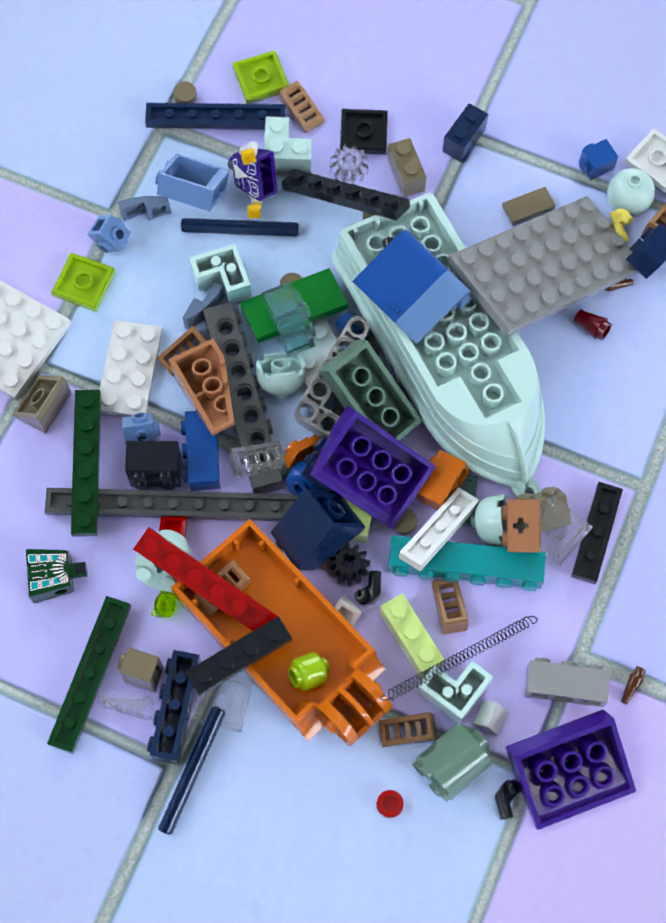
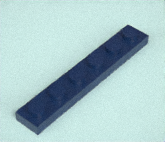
M146 102L145 125L146 128L265 129L266 117H285L286 109L285 104Z

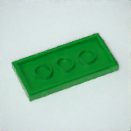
M330 268L240 302V307L258 343L349 309L348 302Z

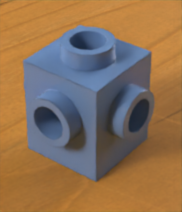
M110 214L98 216L87 236L97 243L98 249L105 253L120 252L126 247L131 231L125 227V223Z
M139 412L131 417L123 418L122 428L125 444L126 441H157V437L161 436L159 421L154 422L153 413Z

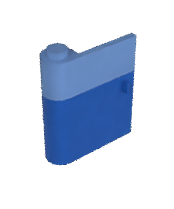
M407 229L400 232L352 281L416 344L451 309L458 307L463 309L471 300L469 296L471 290Z

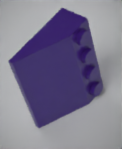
M347 406L334 424L310 475L393 529L436 466L356 410Z
M604 709L505 746L513 773L520 784L521 793L537 830L637 792L615 719Z

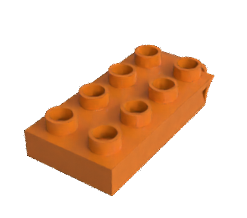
M249 519L200 562L218 574L228 563L234 560L250 577L251 583L242 591L277 614L293 641L243 671L307 741L326 726L328 732L336 734L342 741L351 746L392 708L390 700L383 701L380 699L381 696H383L382 699H388V697L382 691L381 685L374 681L386 669L379 661L376 651L254 522ZM234 573L230 574V577L237 583L239 581ZM177 581L171 587L176 599L222 649L252 632L221 609L211 617L194 598L197 593L180 581ZM310 652H315L321 658L324 657L329 664L330 671L327 673L326 683L308 691H303L299 687L295 688L288 675V669L291 667L292 660Z

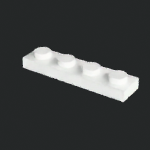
M458 488L399 552V559L421 571L476 510L480 500Z

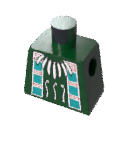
M26 549L29 598L33 603L74 592L73 579L88 577L86 561L72 563V558L66 550Z

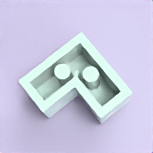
M266 117L264 149L274 151L276 173H291L295 169L311 173L312 139L290 138L289 117Z
M235 243L189 257L191 271L198 291L210 288L216 282L223 285L228 303L231 302L233 304L252 298L251 284Z
M471 661L457 681L442 672V675L438 674V677L434 676V679L430 678V681L422 682V686H418L417 693L456 723L460 724L491 683L493 676Z

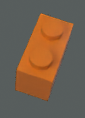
M439 450L436 457L433 456L429 462L436 467L416 495L419 502L436 510L462 486L470 472L465 461L442 450Z

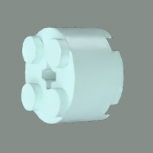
M160 530L158 532L192 556V550H190L187 544L188 541L181 534L172 530ZM138 553L135 560L137 579L153 589L167 592L172 591L171 587L178 580Z

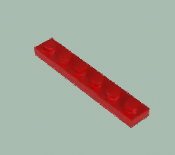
M150 527L146 529L133 548L134 551L251 631L278 617L277 614Z

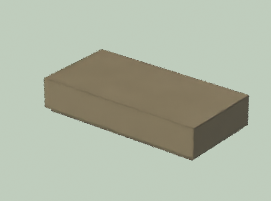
M546 186L502 204V208L512 226L555 210L556 206Z

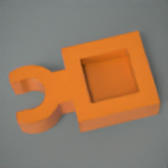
M315 434L299 442L295 440L290 443L285 450L287 454L282 460L283 464L290 468L298 461L304 460L307 455L316 451L314 445L320 438Z

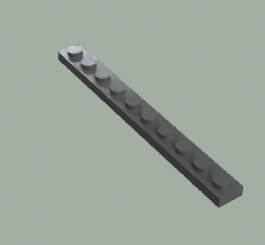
M46 488L45 514L71 515L72 488ZM99 489L98 516L144 518L173 516L187 517V519L280 521L299 496L295 494Z

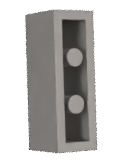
M541 657L530 660L527 666L525 697L604 707L608 703L610 671L603 670L602 666L588 665L587 668L578 667L577 663L571 661H562L561 664L550 663V659Z

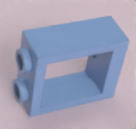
M176 153L170 161L166 162L162 171L159 170L156 175L157 195L210 212L226 191L229 170Z

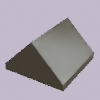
M38 375L12 416L46 434L71 395L66 379L58 376Z

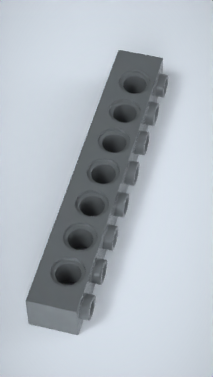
M231 302L203 309L209 337L215 340L225 358L235 421L234 427L253 493H269L283 489V480L286 479L283 465L278 466L276 457L280 456L277 443H272L270 439L273 429L270 419L265 420L263 412L267 411L263 397H258L257 390L260 389V384L257 380V375L252 376L250 368L254 367L251 353L246 354L244 348L248 343L245 332H240L238 327L239 324H242L239 311L233 310ZM224 329L232 330V332L229 334L221 333V331ZM229 351L238 352L235 356L227 355ZM237 372L245 374L241 378L233 377V375ZM243 394L251 396L248 400H241L239 397ZM250 416H254L257 418V420L253 423H248L245 421V419ZM254 439H262L264 441L259 446L251 443ZM262 461H267L271 464L265 469L258 467V464Z

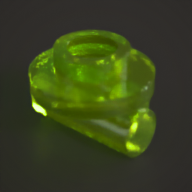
M160 590L154 602L152 616L168 618L175 613L177 600L173 593Z

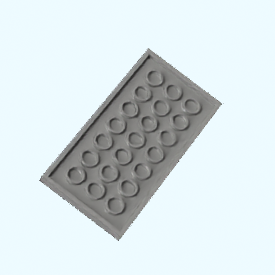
M588 196L453 253L446 260L506 336L639 273L625 260L632 253L629 249L630 246L618 235L615 228Z

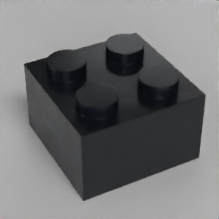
M126 441L125 472L130 486L138 490H147L150 487L173 490L175 487H181L182 456L178 441Z

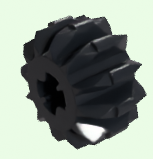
M348 542L344 549L341 548L329 558L331 561L326 563V568L331 570L329 573L330 578L338 576L337 584L341 585L344 580H347V586L351 587L352 579L360 584L362 582L361 576H368L369 571L366 567L370 566V560L365 559L367 556L366 550L358 552V544H355L353 549H350ZM344 561H348V563H350V561H352V562H353V567H352V568H348V565H347L346 568H345V567H344Z

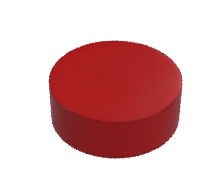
M394 790L382 792L376 802L379 814L385 818L397 817L402 812L404 806L402 796Z

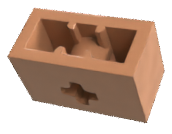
M508 499V505H503V521H507V531H503V547H507V552L541 553V500ZM520 519H523L524 523L529 525L528 528L524 529L523 534H520V530L515 528V524H519Z

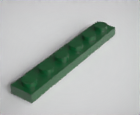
M100 389L75 390L71 505L72 537L98 536L101 431Z
M109 596L105 597L48 739V746L74 754L132 606L130 603Z

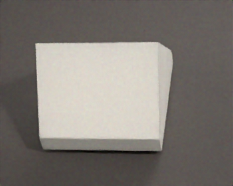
M483 700L473 725L498 735L508 711L498 702Z

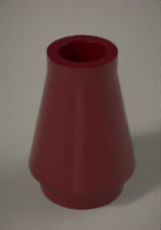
M582 309L574 317V322L579 324L595 340L605 339L612 327V323L608 322V318L586 312Z

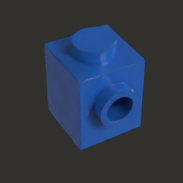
M604 139L596 144L590 143L582 149L579 167L592 180L615 169L619 156L608 140Z

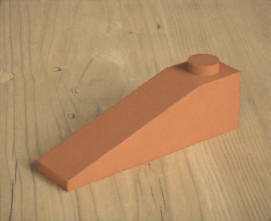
M210 339L170 358L169 363L174 378L211 435L213 436L235 425L225 358L215 340Z

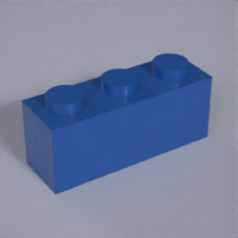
M186 411L185 420L181 421L182 436L186 435V444H182L183 459H187L188 465L187 468H183L184 483H189L190 491L221 489L218 435H211L196 411Z

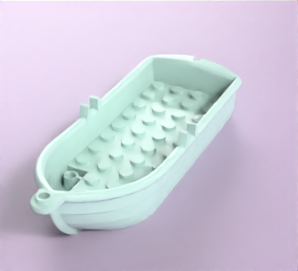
M427 193L410 200V208L397 221L374 215L343 228L338 237L337 249L333 251L331 256L332 262L385 353L388 369L393 367L396 372V383H402L428 431L448 454L465 461L468 469L481 477L510 487L516 499L520 494L541 492L533 476L543 450L545 412L536 365L519 333L515 332L506 336L474 295L470 293L471 300L463 309L459 307L451 309L416 344L352 282L384 249L382 240L387 237L395 238L405 229L462 282L446 260L449 255L466 247L435 196Z

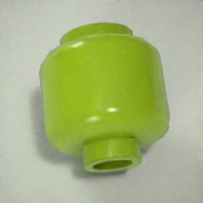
M310 652L292 660L291 667L288 669V675L295 688L299 687L303 691H308L326 683L330 667L324 657L321 658L317 653Z

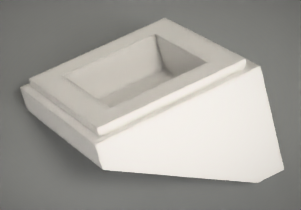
M345 595L338 600L334 607L352 627H354L362 613Z

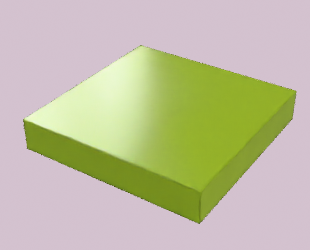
M275 50L232 63L233 71L246 104L277 96L280 90L289 85Z
M71 252L51 291V295L96 312L116 272L115 268Z

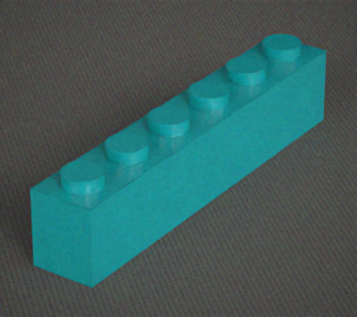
M391 535L387 572H392L394 576L406 577L408 574L418 575V578L425 580L439 577L444 578L446 582L452 583L466 580L470 581V584L473 585L493 583L499 588L520 586L525 591L541 589L544 583L546 552H507V548L447 541L421 571H418L399 559V552L413 537Z

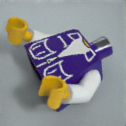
M255 141L243 145L239 152L233 154L228 160V168L233 170L236 187L247 193L251 198V204L247 205L249 219L261 218L263 200L278 193L274 151L258 149L259 145Z

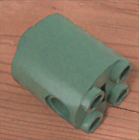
M456 723L415 758L416 761L412 764L422 777L425 776L429 781L431 780L432 783L429 784L431 790L447 802L454 799L492 765V762L490 760L489 743L477 729Z

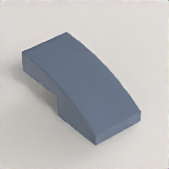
M140 196L118 201L120 213L124 221L145 213L149 221L171 213L169 200L163 196Z
M214 282L203 301L196 298L192 300L182 317L186 329H190L192 326L195 327L205 320L203 309L220 304L224 298L223 285Z

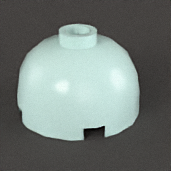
M629 168L621 170L615 174L608 185V205L613 211L625 209L630 212V215H642L647 212L654 199L655 187L653 180L641 169Z
M288 352L266 354L263 361L260 362L258 359L256 362L257 380L264 391L279 398L287 397L299 390L304 383L305 360L299 355L298 359L291 358V353Z
M498 494L484 498L476 507L475 514L471 515L472 529H476L480 539L488 544L503 546V531H507V521H503V505H508L505 499L509 498L508 495Z

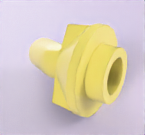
M625 209L612 211L610 213L612 226H614L618 235L626 242L630 239L624 226L632 223L633 217Z

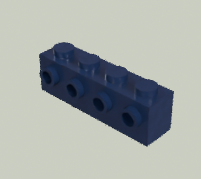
M173 650L172 657L167 659L165 674H168L166 684L161 685L159 699L162 702L160 710H156L153 720V726H156L154 736H150L147 752H150L149 756L153 761L179 765L195 695V688L185 671L202 662L199 654Z

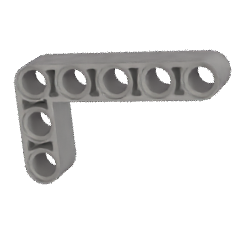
M355 316L348 321L320 368L340 353L338 350L339 346L344 345L348 347L355 340H364L369 331V323L364 317ZM351 326H359L362 329V334H354ZM318 371L294 411V418L298 424L319 437L325 436L327 438L331 431L324 430L321 422L329 420L334 425L340 416L323 407L332 390ZM317 386L322 387L325 391V396H316L313 393V388ZM303 407L309 408L313 416L310 418L303 417L300 409Z

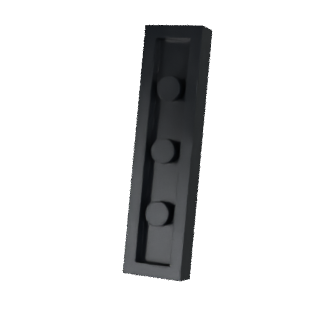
M598 482L572 570V578L596 585L621 499L622 488Z
M278 616L185 672L198 695L201 696L293 640Z

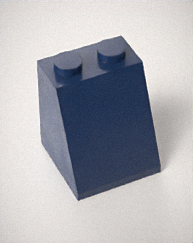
M305 488L270 533L275 538L277 546L285 552L298 570H315L366 527L344 498L334 490Z

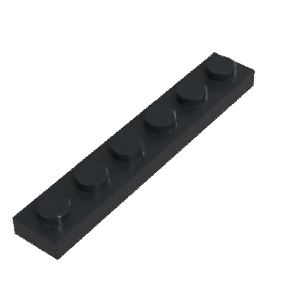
M295 169L281 182L282 188L285 191L396 221L410 208L408 198Z

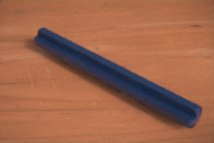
M182 218L181 230L182 232L298 236L299 224L297 222Z
M213 706L158 826V830L164 834L171 835L224 719L226 713L219 707Z

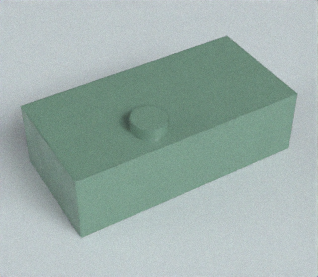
M355 340L318 370L344 408L350 406L396 439L401 440L422 422L416 410L367 340Z

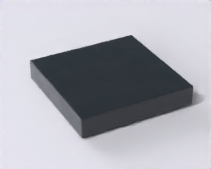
M342 109L340 153L386 155L388 110Z

